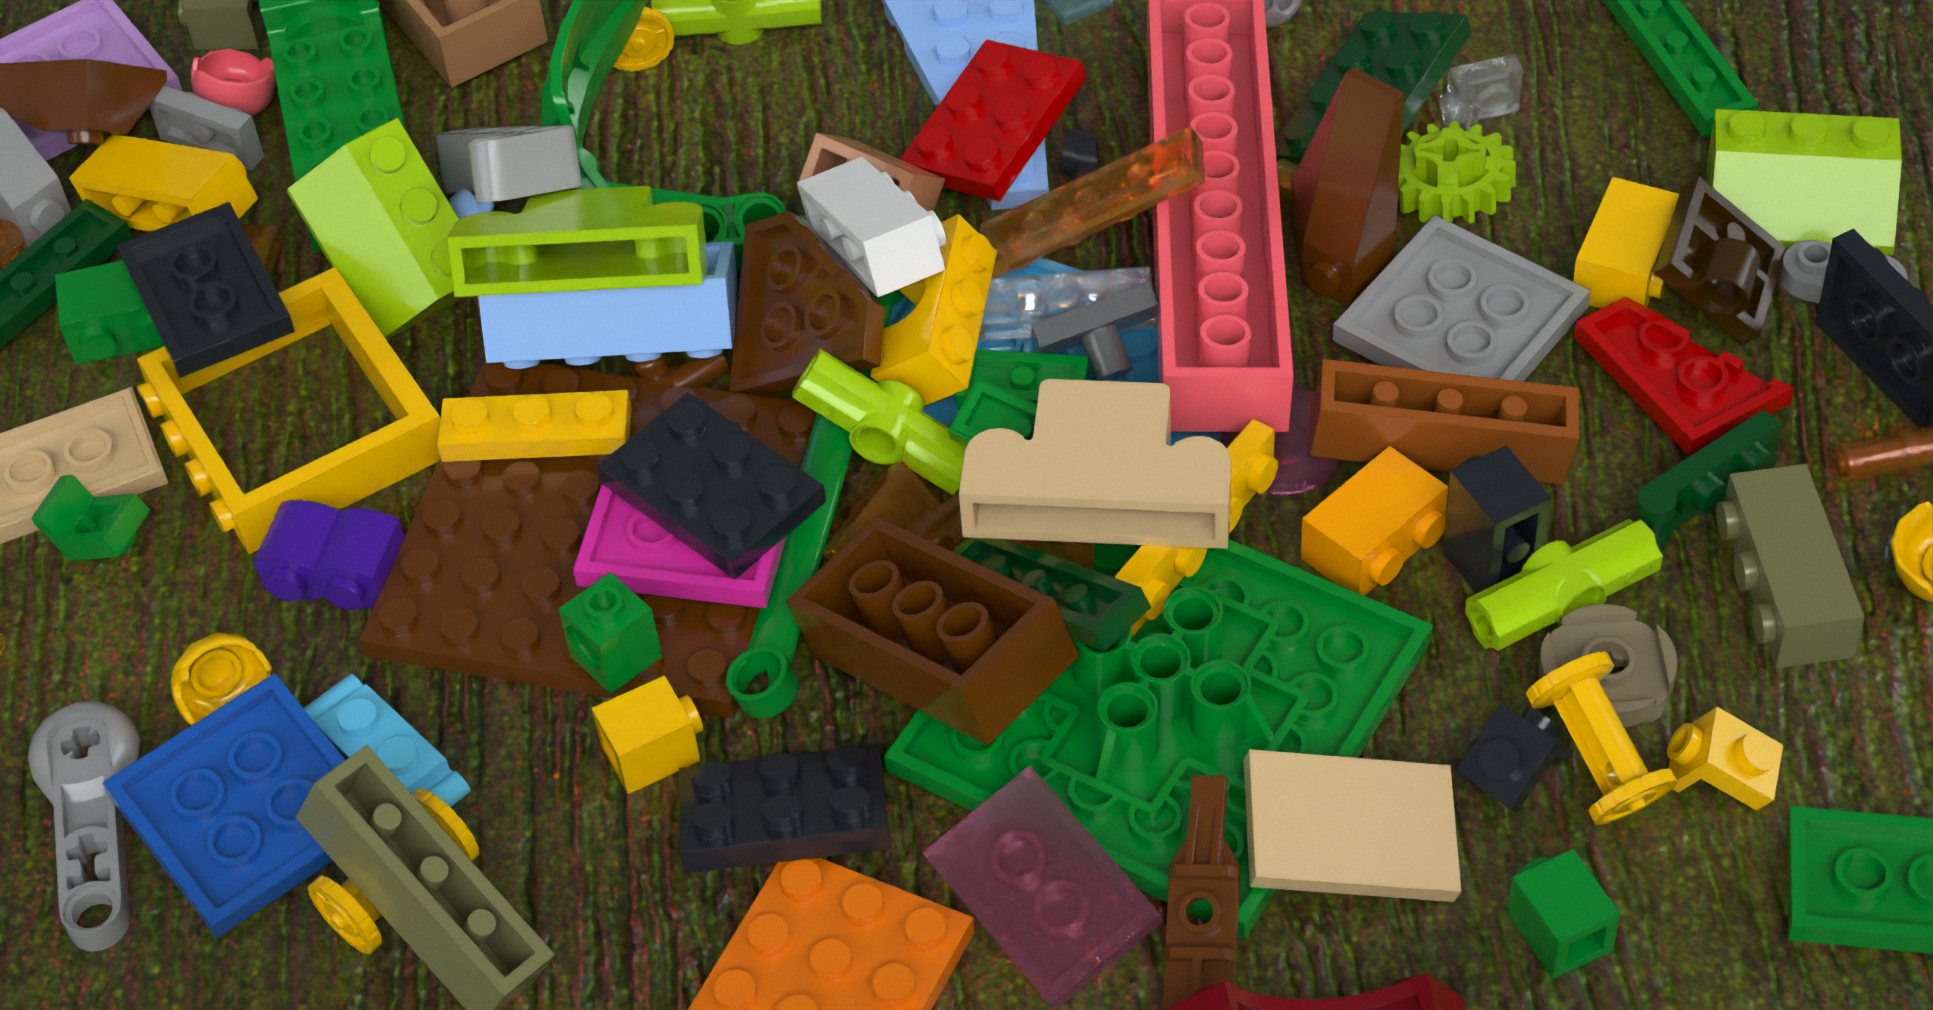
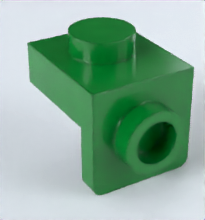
M63 475L59 477L32 516V521L69 561L119 557L134 544L137 538V529L150 512V509L135 493L93 497L74 475Z

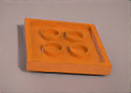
M819 857L778 862L688 1010H932L975 933L974 919L969 915Z

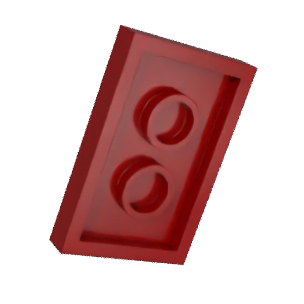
M986 39L901 156L900 160L945 178L943 184L945 188L1000 202L1087 78L1082 62Z

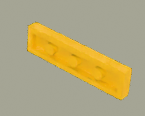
M1254 419L1249 422L1227 448L1231 458V515L1229 533L1238 523L1244 506L1256 492L1262 494L1270 487L1278 469V460L1274 458L1275 429ZM1142 545L1115 575L1114 578L1141 587L1151 606V609L1131 626L1132 637L1147 619L1154 620L1162 613L1166 599L1183 577H1191L1198 571L1204 561L1208 548Z

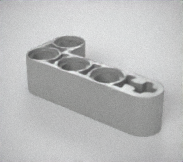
M573 125L477 127L435 134L444 192H457L465 187L471 193H475L476 202L482 203L521 198L582 186Z

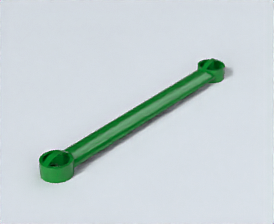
M899 289L877 297L869 290L885 307L883 329L888 327L893 305L899 303L905 297ZM872 369L859 372L862 375L869 378L870 380H873V378L870 376ZM816 413L800 469L824 485L826 502L787 535L767 608H759L748 649L731 663L726 674V686L729 693L740 709L749 717L763 719L779 714L794 701L799 690V679L792 667L801 630L786 600L819 571L853 451L849 439L850 432L819 413ZM767 671L768 689L758 694H745L748 684L757 675Z

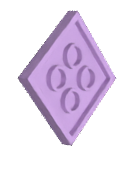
M80 0L0 39V63L93 59L167 70L165 86L182 91L178 76L113 0ZM13 119L45 161L55 158L61 153L77 146L68 144L67 133L43 131Z

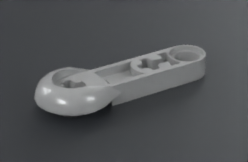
M99 701L75 702L59 708L42 721L31 738L27 757L33 780L54 806L59 915L71 941L78 948L86 951H102L114 946L124 937L129 928L130 910L123 815L108 797L102 782L137 761L141 741L135 723L118 707ZM91 746L88 749L87 757L77 759L81 757L82 748ZM100 852L94 860L95 874L99 881H89L82 866L88 863V855ZM97 904L112 906V913L101 925L93 928H83L77 925L79 917L89 907Z

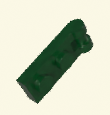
M1763 409L1647 483L1639 490L1635 508L1638 516L1634 519V522L1641 519L1655 534L1660 552L1664 551L1669 546L1672 531L1700 513L1705 515L1712 513L1716 510L1717 503L1725 500L1729 474L1774 468L1778 460L1776 452L1782 424Z

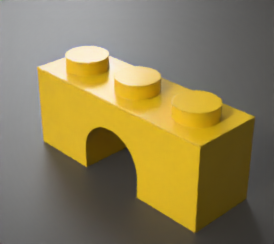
M960 214L941 222L946 237V244L940 247L945 270L899 289L916 307L904 319L883 329L880 367L872 368L870 375L877 382L893 380L910 386L919 394L924 406L968 388L997 250L991 246L988 239L978 233Z

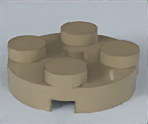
M1589 605L1571 611L1562 617L1560 627L1552 631L1551 635L1549 632L1547 633L1541 646L1539 679L1582 656L1595 652H1607L1614 667H1624L1625 669L1616 674L1606 675L1600 681V684L1625 728L1640 723L1654 722L1661 717L1665 710L1666 701L1673 691L1677 671V654L1668 634L1657 624L1655 631H1653L1647 624L1637 621L1638 612L1618 605Z

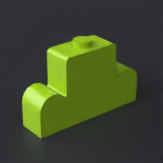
M649 186L559 190L532 195L519 214L491 211L468 215L460 218L455 223L447 237L455 297L702 285L708 270L702 206L690 202H669L653 205L651 187Z

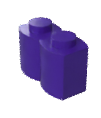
M290 500L280 504L253 562L264 589L282 600H313L324 597L337 607L347 610L373 608L402 546L405 535L399 519L383 512L362 508H350L339 511L317 502Z

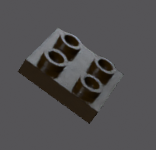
M1698 176L1681 187L1654 274L1744 345L1761 336L1786 247Z

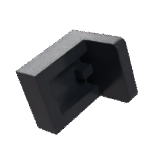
M1501 703L1455 771L1517 813L1554 758L1558 757L1565 762L1572 750L1556 740L1562 727L1530 705L1526 707L1520 716Z

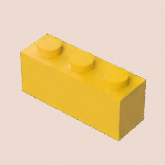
M111 134L103 142V145H100L69 177L82 201L88 199L127 221L129 228L149 232L230 202L238 219H240L259 199L246 177V168L232 153L118 134Z

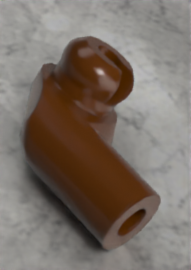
M664 353L657 359L634 363V369L640 378L654 380L650 383L669 386H681L684 384L705 387L729 372V366L722 353L708 358H692L682 365L667 364Z

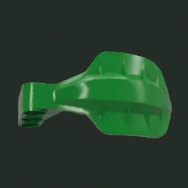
M573 0L560 26L542 91L541 124L574 126L582 186L564 190L634 186L605 181L600 175L596 158L583 148V138L591 109L598 93L635 30L648 0ZM651 188L653 205L669 202H690L701 205L704 231L717 235L716 238L708 243L734 241L736 270H741L746 224L786 212L784 204L776 196L768 193H750L722 198Z

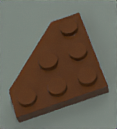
M789 211L746 224L729 387L731 392L767 396L794 389L799 378L819 349H822L858 372L880 367L885 307L805 219Z

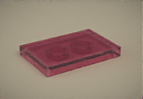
M1030 765L922 852L931 866L1052 1010H1057L1163 923V919L1155 907Z

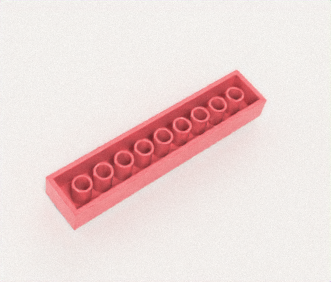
M1147 0L1146 49L1155 292L1158 302L1156 315L1159 383L1170 387L1171 431L1242 432L1249 422L1254 419L1275 429V432H1289L1294 376L1264 0Z

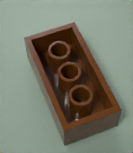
M878 517L872 520L786 600L795 621L815 657L987 746L1079 657V653L1054 598Z

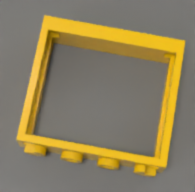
M336 267L278 293L290 314L295 329L294 333L179 378L164 346L137 358L145 379V383L137 386V390L146 404L149 415L152 419L163 415L166 422L160 424V427L176 458L187 454L191 461L184 463V466L200 497L209 493L212 494L215 501L209 503V506L222 532L233 529L248 554L259 550L282 502L290 500L312 501L341 510L439 462L441 458L437 447L440 427L439 414ZM332 325L397 421L243 494L185 402L182 394Z

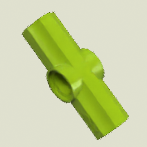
M651 0V8L662 12V15L669 19L674 37L716 33L717 37L723 42L742 45L758 39L764 29L822 24L821 0Z
M822 349L818 350L799 378L792 392V397L850 432V444L863 458L883 465L899 462L954 496L960 489L964 454L967 446L950 439L949 428L923 412L924 404L919 394L910 386L899 381L883 380L875 383Z
M1627 519L1573 547H1570L1565 541L1556 540L1544 545L1531 555L1520 573L1467 598L1465 614L1471 623L1474 636L1486 650L1494 648L1496 651H1499L1555 622L1561 625L1562 617L1575 609L1589 605L1604 604L1607 596L1659 571L1663 555L1657 546L1655 534L1641 519L1636 522Z

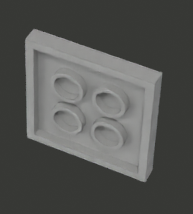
M1434 215L1333 324V341L1382 366L1525 381L1589 307L1591 290Z

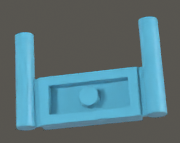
M352 673L304 707L305 711L345 760L368 745L411 794L418 788L426 789L452 807L471 792L464 778L458 772L449 769L446 758L367 684L362 685L359 679Z

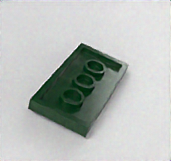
M1387 10L1366 12L1275 139L1277 173L1294 174L1345 73L1352 67L1404 92L1403 135L1472 34L1466 14H1440L1435 11L1402 13L1389 12Z

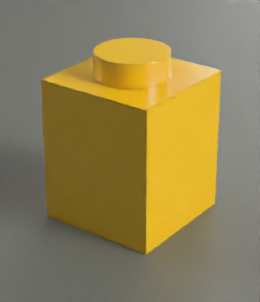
M665 675L591 708L601 747L627 794L678 772L679 768L689 767L701 761L695 737L696 734L704 730L699 713L688 695L680 698L677 697Z

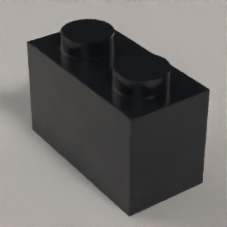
M1507 445L1484 456L1471 457L1458 468L1450 471L1443 554L1476 594L1520 573L1529 557L1546 545L1552 498Z

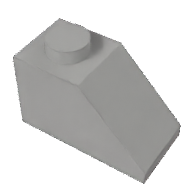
M0 107V230L27 248L69 214L71 208L59 177L9 114Z

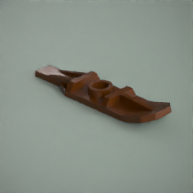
M1192 775L1187 838L1169 866L1161 1010H1166L1190 998L1197 989L1206 985L1218 984L1225 980L1236 986L1241 867L1225 838L1228 778L1226 776ZM1199 900L1208 901L1213 906V916L1204 925H1194L1190 923L1188 918L1190 906Z

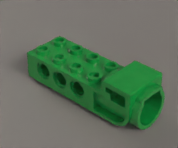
M258 0L268 35L295 182L345 144L396 118L399 119L408 134L379 0ZM306 225L314 253L323 252Z

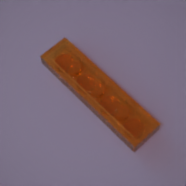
M1190 126L981 223L980 234L984 235L991 246L997 250L992 279L1014 269L1024 268L1040 257L1067 245L1077 244L1097 231L1119 221H1127L1141 211L1172 197L1182 196L1194 187L1205 183L1203 142Z

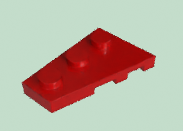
M1624 297L1576 321L1575 340L1689 457L1763 409L1771 415L1791 405L1794 391L1792 386L1775 377L1769 383L1743 370L1744 360L1727 351L1722 352L1719 356L1690 341L1689 330L1628 297Z

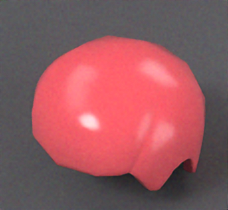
M228 48L209 51L201 58L195 57L192 62L191 86L193 93L200 98L229 108H238L252 115V117L263 112L273 100L277 83L273 61L269 57L260 61V59L252 54Z

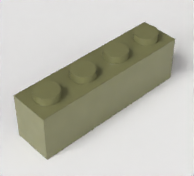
M368 745L313 784L295 818L466 1010H502L533 984L555 954Z

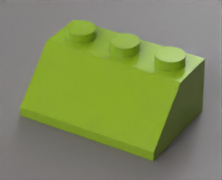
M1715 109L1707 157V183L1784 245L1786 249L1795 243L1806 240L1832 243L1834 237L1854 228L1872 247L1879 249L1885 255H1893L1902 164L1899 118Z
M398 118L345 144L287 189L289 197L332 268H337L386 340L468 297L454 296L447 240L449 233L459 218Z

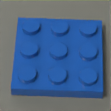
M273 673L102 783L108 797L210 931L216 938H219L333 861L295 817L313 784L343 763L345 759L279 677Z

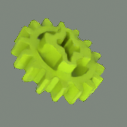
M1452 121L1449 128H1442V131L1432 123L1427 125V134L1424 136L1412 131L1406 134L1407 145L1401 144L1398 200H1400V211L1403 214L1418 209L1419 221L1423 223L1430 220L1433 215L1439 216L1452 223L1453 218H1460L1462 216L1466 222L1473 223L1475 222L1476 211L1481 210L1486 214L1493 215L1496 213V201H1510L1511 187H1516V161L1513 160L1512 146H1501V134L1498 132L1484 137L1482 136V125L1475 124L1468 131H1464L1463 128H1460L1458 121Z

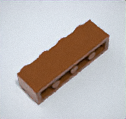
M1323 359L1311 408L1310 456L1369 463L1388 446H1391L1423 469L1450 472L1471 457L1484 456L1507 445L1537 482L1564 484L1580 439L1579 388Z

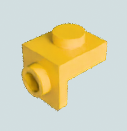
M1716 707L1694 722L1685 723L1680 726L1670 739L1667 747V757L1670 759L1668 768L1672 770L1678 781V784L1672 790L1681 792L1702 779L1757 811L1774 801L1783 745L1721 708Z

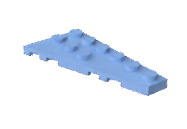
M881 0L890 25L892 27L895 26L904 42V50L934 105L940 104L986 39L1038 51L1034 0ZM1045 138L1001 201L998 202L985 198L991 210L1050 206Z

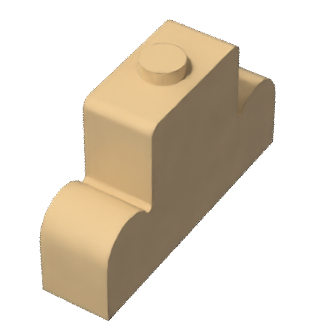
M1046 379L1039 386L1034 434L1031 440L1024 439L1023 435L1014 430L996 428L983 431L968 442L964 454L959 489L963 537L1228 549L1231 515L1230 452L1217 440L1203 436L1186 437L1170 446L1171 401L1170 387L1166 384L1108 380Z

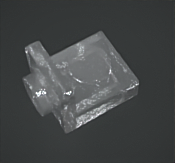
M1516 54L1449 68L1447 93L1440 95L1441 116L1447 128H1449L1452 121H1458L1460 128L1468 131L1472 126L1478 124L1479 119L1497 117L1502 114L1519 111L1523 68Z

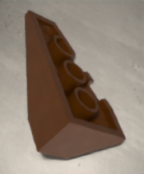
M93 59L0 63V107L11 118L40 130L67 133L68 144L103 145V135L129 133L167 82V70Z
M1355 67L1350 68L1345 73L1291 179L1290 224L1302 283L1311 287L1317 294L1329 297L1347 308L1351 306L1394 259L1404 92Z

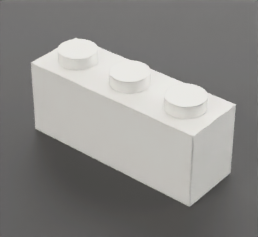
M863 157L797 182L808 223L859 280L877 297L945 270L940 247L946 244V237L942 224L935 212L932 210L926 211L922 208L910 191L903 192L894 184L886 171L880 172Z

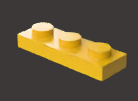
M629 391L443 398L437 443L441 461L612 454L629 440L632 409Z

